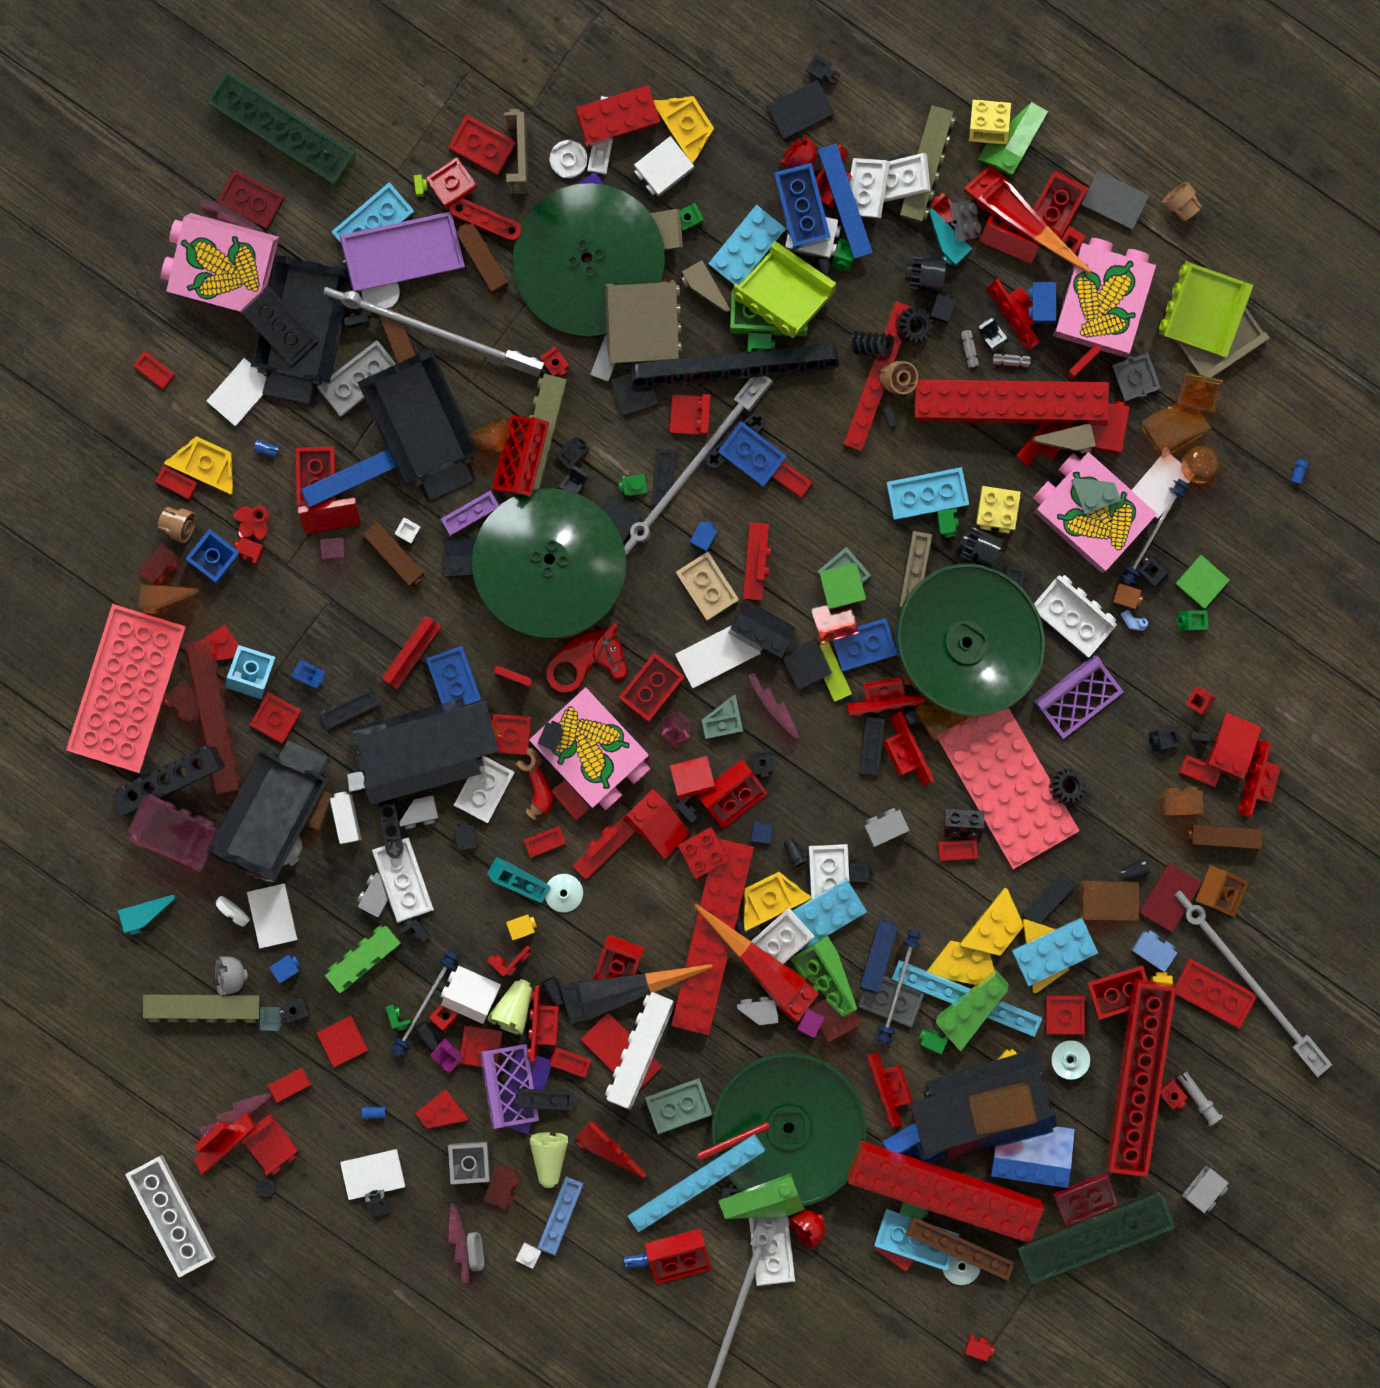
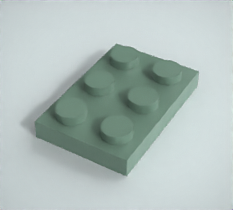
M700 1078L645 1097L658 1134L712 1115Z

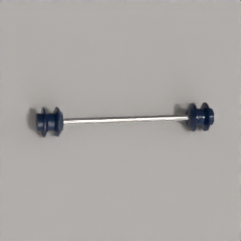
M1181 479L1173 480L1175 486L1169 487L1173 497L1133 567H1124L1125 574H1120L1122 582L1130 586L1132 583L1136 584L1134 581L1135 577H1140V573L1136 568L1177 497H1186L1184 491L1190 490L1187 487V482Z
M910 929L909 932H905L908 938L903 940V942L909 948L886 1026L877 1027L880 1032L879 1035L874 1036L878 1038L877 1042L888 1045L889 1042H893L890 1036L895 1034V1031L889 1026L912 948L921 947L918 941L924 938L920 935L921 932Z
M450 950L448 953L443 952L445 958L439 959L444 967L403 1039H393L395 1045L389 1046L392 1049V1054L399 1058L402 1055L406 1056L404 1051L405 1049H410L409 1043L406 1042L410 1032L447 968L454 970L456 969L454 966L455 962H460L457 959L459 955Z

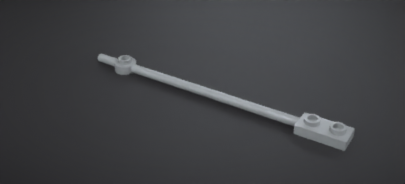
M325 287L323 294L341 300L349 308L358 309L360 307L504 360V365L539 377L544 363L540 362L537 358L526 357L518 351L508 350L507 353L363 301L355 291L342 293Z
M753 377L748 380L734 398L738 405L645 521L632 525L630 529L631 538L624 546L626 555L637 542H645L650 537V525L745 408L750 412L772 385L773 381L769 377ZM643 530L644 534L638 536L639 531Z
M1181 890L1176 892L1174 895L1185 907V915L1188 922L1200 925L1294 1039L1296 1044L1292 1048L1315 1076H1320L1332 1066L1308 1035L1303 1038L1299 1035L1205 921V910L1199 905H1192ZM1193 911L1198 912L1197 918L1192 917Z
M761 1217L758 1220L750 1244L756 1247L707 1388H716L763 1249L769 1251L780 1217Z

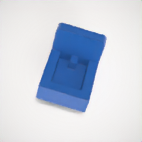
M300 659L292 677L317 689L318 685H321L324 680L325 671Z

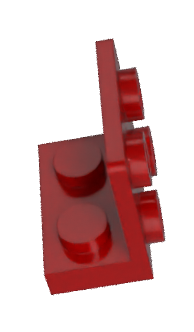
M672 395L670 432L708 435L711 395Z
M711 827L678 845L697 880L707 877V873L729 861L717 835Z
M527 945L508 967L505 966L507 962L499 954L497 956L491 955L487 962L502 976L506 974L510 976L518 968L516 966L519 960L523 962L531 954L529 952L531 947Z

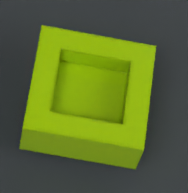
M414 175L416 196L424 197V191H428L426 179L423 180L422 175Z

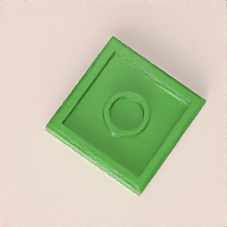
M1200 555L1175 584L1205 609L1229 582V579Z
M857 562L819 572L828 609L866 600Z

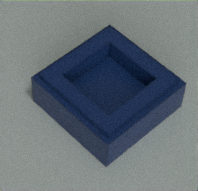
M754 822L751 841L770 844L773 825Z

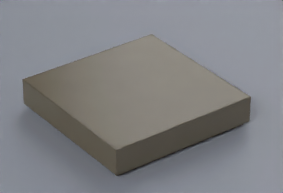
M673 209L650 213L660 230L665 250L682 248L680 210Z

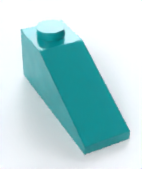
M931 208L928 215L940 252L943 255L942 259L946 261L948 266L952 264L956 267L971 252L972 248L964 240L957 241L955 231Z
M497 857L487 873L494 883L540 903L543 902L551 887L524 870Z
M176 895L118 910L124 933L129 932L130 935L140 933L141 928L146 927L177 899Z

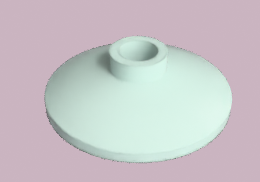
M559 874L551 878L547 883L551 887L545 899L548 905L555 911L569 912L577 908L581 903L583 889L575 877L568 874ZM565 889L567 891L566 897L560 895L561 890Z
M1065 1041L1055 1048L1052 1054V1066L1059 1076L1065 1079H1077L1087 1072L1090 1065V1055L1084 1045L1076 1041ZM1072 1056L1074 1061L1068 1063L1067 1057Z
M952 1257L948 1271L943 1270V1273L950 1282L957 1285H966L977 1278L980 1269ZM964 1263L965 1269L960 1270L958 1265Z

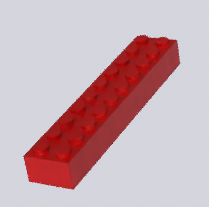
M918 380L915 397L916 422L1108 425L1109 382Z
M719 839L729 861L708 873L700 907L734 930L754 847ZM699 912L685 968L709 964L713 966L708 970L682 980L671 1026L709 1035L730 947Z
M1134 979L1106 1168L1111 1173L1148 1177L1176 987L1172 983Z
M864 1141L860 1142L847 1174L848 1183L1027 1243H1030L1044 1210L1042 1200Z

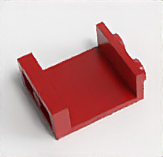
M269 1114L255 1125L256 1128L241 1143L245 1144L264 1168L266 1175L270 1172L274 1175L282 1169L280 1165L284 1161L289 1163L297 1157L295 1153L299 1150L274 1117Z

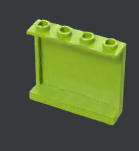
M775 241L770 247V253L739 286L734 285L732 296L737 302L749 307L753 313L762 316L769 324L775 325L783 334L794 338L832 297L835 292L836 283Z
M1186 261L1185 265L1183 264L1180 268V278L1173 287L1172 293L1174 295L1166 306L1167 314L1160 323L1159 334L1227 358L1254 285Z

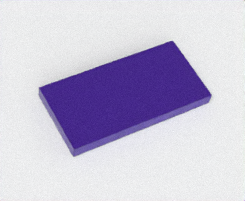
M521 1049L516 1050L514 1060L520 1063L524 1057L523 1050ZM538 1055L537 1064L530 1062L534 1089L544 1090L552 1066L548 1065L550 1059ZM513 1061L509 1070L510 1074H512L518 1066ZM520 1067L514 1076L523 1082L527 1077V1072ZM512 1078L506 1087L515 1093L516 1088H519L521 1084ZM504 1089L500 1099L505 1104H508L513 1095ZM515 1097L509 1107L518 1112L521 1108H515ZM508 1108L503 1114L504 1122L512 1121L516 1116ZM524 1108L520 1113L526 1119L534 1117L533 1109ZM532 1122L506 1127L528 1134Z

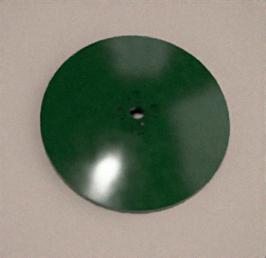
M594 183L576 184L548 195L527 215L521 225V234L515 241L513 271L523 300L543 322L570 335L584 337L607 335L605 284L661 283L665 271V248L655 220L634 197L608 185ZM585 253L592 255L590 263H583L582 256Z
M552 488L532 490L531 497L518 494L508 499L489 515L483 523L474 544L472 573L482 602L500 623L528 637L547 640L562 639L588 630L609 613L616 603L624 584L626 554L617 527L597 504L571 491ZM551 555L555 558V562L553 564H546L544 558Z
M957 564L933 572L911 590L898 616L896 648L905 675L913 687L926 700L938 708L953 714L970 717L985 716L1010 707L1030 690L1043 664L1045 635L1035 604L1018 583L993 568L977 564ZM963 638L970 641L969 648H965L962 645Z
M801 1053L772 1054L759 1058L743 1067L730 1079L722 1090L712 1119L713 1146L768 1122L771 1129L756 1135L765 1151L727 1175V1177L737 1188L744 1191L791 1173L803 1206L829 1197L848 1181L847 1174L861 1141L866 1142L867 1127L864 1109L850 1081L829 1063ZM788 1122L794 1125V1130L790 1133L783 1130L784 1124ZM736 1145L716 1153L717 1158Z

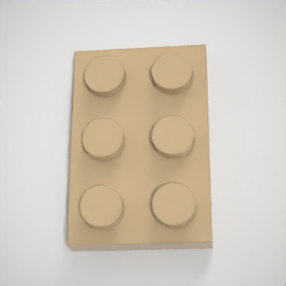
M706 552L676 572L706 620H709L739 600L709 552Z

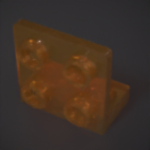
M928 700L915 709L932 741H937L953 729L955 725L967 724L972 720L970 716H961L942 710Z

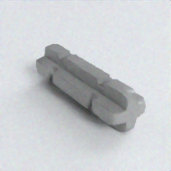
M971 330L963 331L961 336L962 340H964L963 345L966 358H968V367H977L979 363L978 358H976L974 341L971 339L973 337Z
M994 354L993 364L1001 365L1002 363L1007 366L1019 367L1021 365V367H1029L1030 357Z

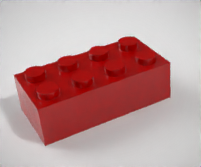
M649 85L577 107L574 111L586 148L657 126L660 123Z

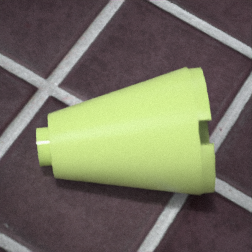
M522 979L515 981L489 1014L487 1020L493 1025L497 1022L501 1026L500 1028L505 1031L522 1035L532 992L530 983Z
M550 1132L534 1134L530 1138L538 1180L545 1188H552L559 1182L568 1144V1136L556 1133V1136H550Z

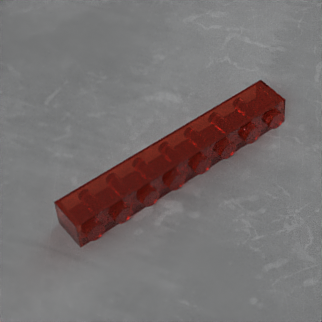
M209 639L184 643L204 746L208 745L209 748L216 746L225 765V768L210 775L214 794L239 790L238 785H241L240 776L235 773L234 768L237 766L235 755L231 753L233 740L227 733V729L230 728L228 717H224L223 710H226L224 698L221 699L219 692L222 691L220 679L217 680L216 677L218 664L217 661H213L212 653H215L214 644Z

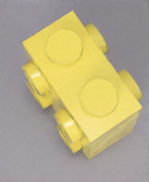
M973 100L969 141L1007 145L1011 103Z
M982 486L976 526H980L981 530L986 531L996 528L999 529L1000 533L1006 534L1014 531L1021 492Z

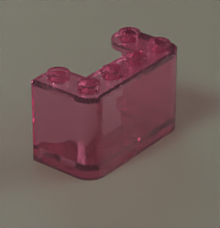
M151 794L148 797L144 796L126 833L125 839L135 845L152 850L201 872L209 855L206 851L218 830L214 827L215 823L199 815L194 818L190 816L192 812L183 808L178 811L174 809L176 805L163 801Z

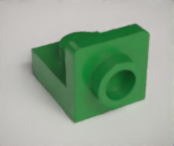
M839 238L832 267L850 271L854 257L848 240Z
M644 474L628 477L622 476L619 488L620 493H624L625 497L648 493Z
M1207 610L1178 612L1177 625L1179 631L1209 630Z
M394 1004L386 1006L392 1029L397 1028L400 1031L409 1028L408 1024L412 1023L411 1019L399 1021V1018H402L399 1007L395 1008Z

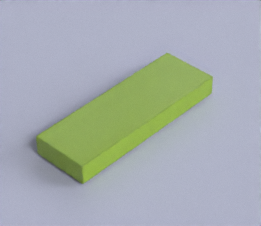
M829 642L820 645L833 673L824 677V680L834 702L852 693Z

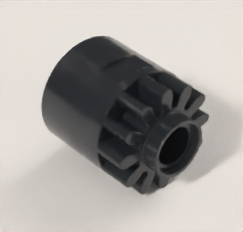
M913 257L912 264L907 263L905 280L909 281V289L942 293L946 261Z
M972 527L970 533L965 532L958 547L962 549L960 557L977 565L992 568L1003 539Z

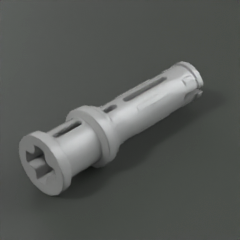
M1187 1071L1177 1078L1199 1107L1198 1112L1204 1115L1209 1127L1223 1118L1222 1114L1219 1115L1213 1107V1102L1206 1099Z

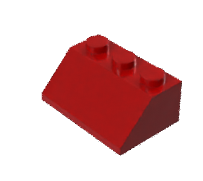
M993 214L990 215L979 240L987 246L994 247L1005 254H1010L1032 264L1040 247L1038 242Z
M741 759L714 781L716 790L697 794V796L724 829L765 797L768 792Z
M1143 965L1088 982L1090 997L1097 1019H1104L1130 1010L1134 979L1147 980Z
M701 1229L645 1243L656 1285L712 1270Z

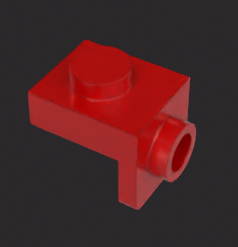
M942 193L933 199L930 207L951 226L953 217L950 204L953 202Z

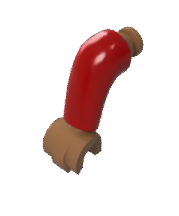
M527 748V755L531 757V764L528 766L523 761H518L516 765L520 769L530 772L528 775L533 786L534 797L532 798L531 809L528 808L526 813L533 820H536L538 818L537 815L549 812L553 804V795L541 768H539L542 762L541 755L535 749Z

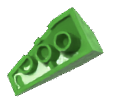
M1031 102L1009 122L1007 145L987 143L978 160L1011 178L1048 111Z
M828 936L790 958L799 974L804 979L808 978L814 984L813 988L817 992L820 990L826 996V1001L842 1017L857 1010L838 952Z
M791 1173L718 1200L725 1219L785 1217L804 1210Z

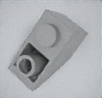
M434 796L414 799L399 822L400 826L410 829L417 827L416 823L424 822V825L435 823V819H438L439 816Z
M375 873V875H370L366 883L368 888L366 892H361L357 902H359V908L376 917H380L388 902V897L381 875Z
M770 996L760 997V1001L752 1002V999L740 1000L741 1004H737V1008L758 1025L778 1023L776 1004L771 1000Z

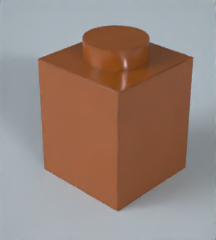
M1118 584L1112 603L1134 610L1136 606L1140 607L1143 596L1140 595L1141 590Z

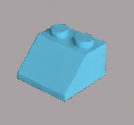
M238 645L227 676L225 688L262 699L275 657Z

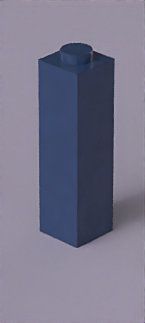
M884 919L883 922L879 921L859 987L860 990L876 995L880 991L898 926H895L894 922Z

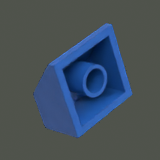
M1033 282V287H1029V299H1033V307H1029V318H1033V323L1056 326V282Z
M209 529L185 559L187 563L217 585L228 572L240 552Z

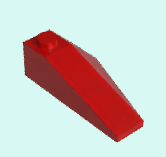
M593 1119L576 1135L578 1139L576 1143L583 1150L587 1148L589 1151L643 1178L647 1175Z

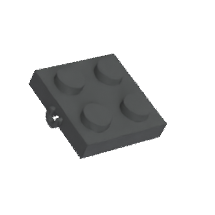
M972 199L951 203L950 207L953 217L951 225L955 228L957 241L981 237V225L978 222V208L975 201Z
M1149 353L1137 357L1131 356L1126 358V361L1112 365L1124 402L1137 397L1142 398L1151 392L1161 389Z

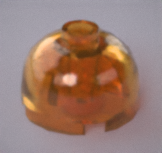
M502 417L486 423L487 426L482 429L478 428L472 433L473 441L479 449L487 452L494 450L496 453L505 448L504 444L510 437L509 427Z
M1205 445L1189 449L1181 460L1182 473L1186 479L1195 484H1207L1212 481L1218 474L1221 465L1216 451Z

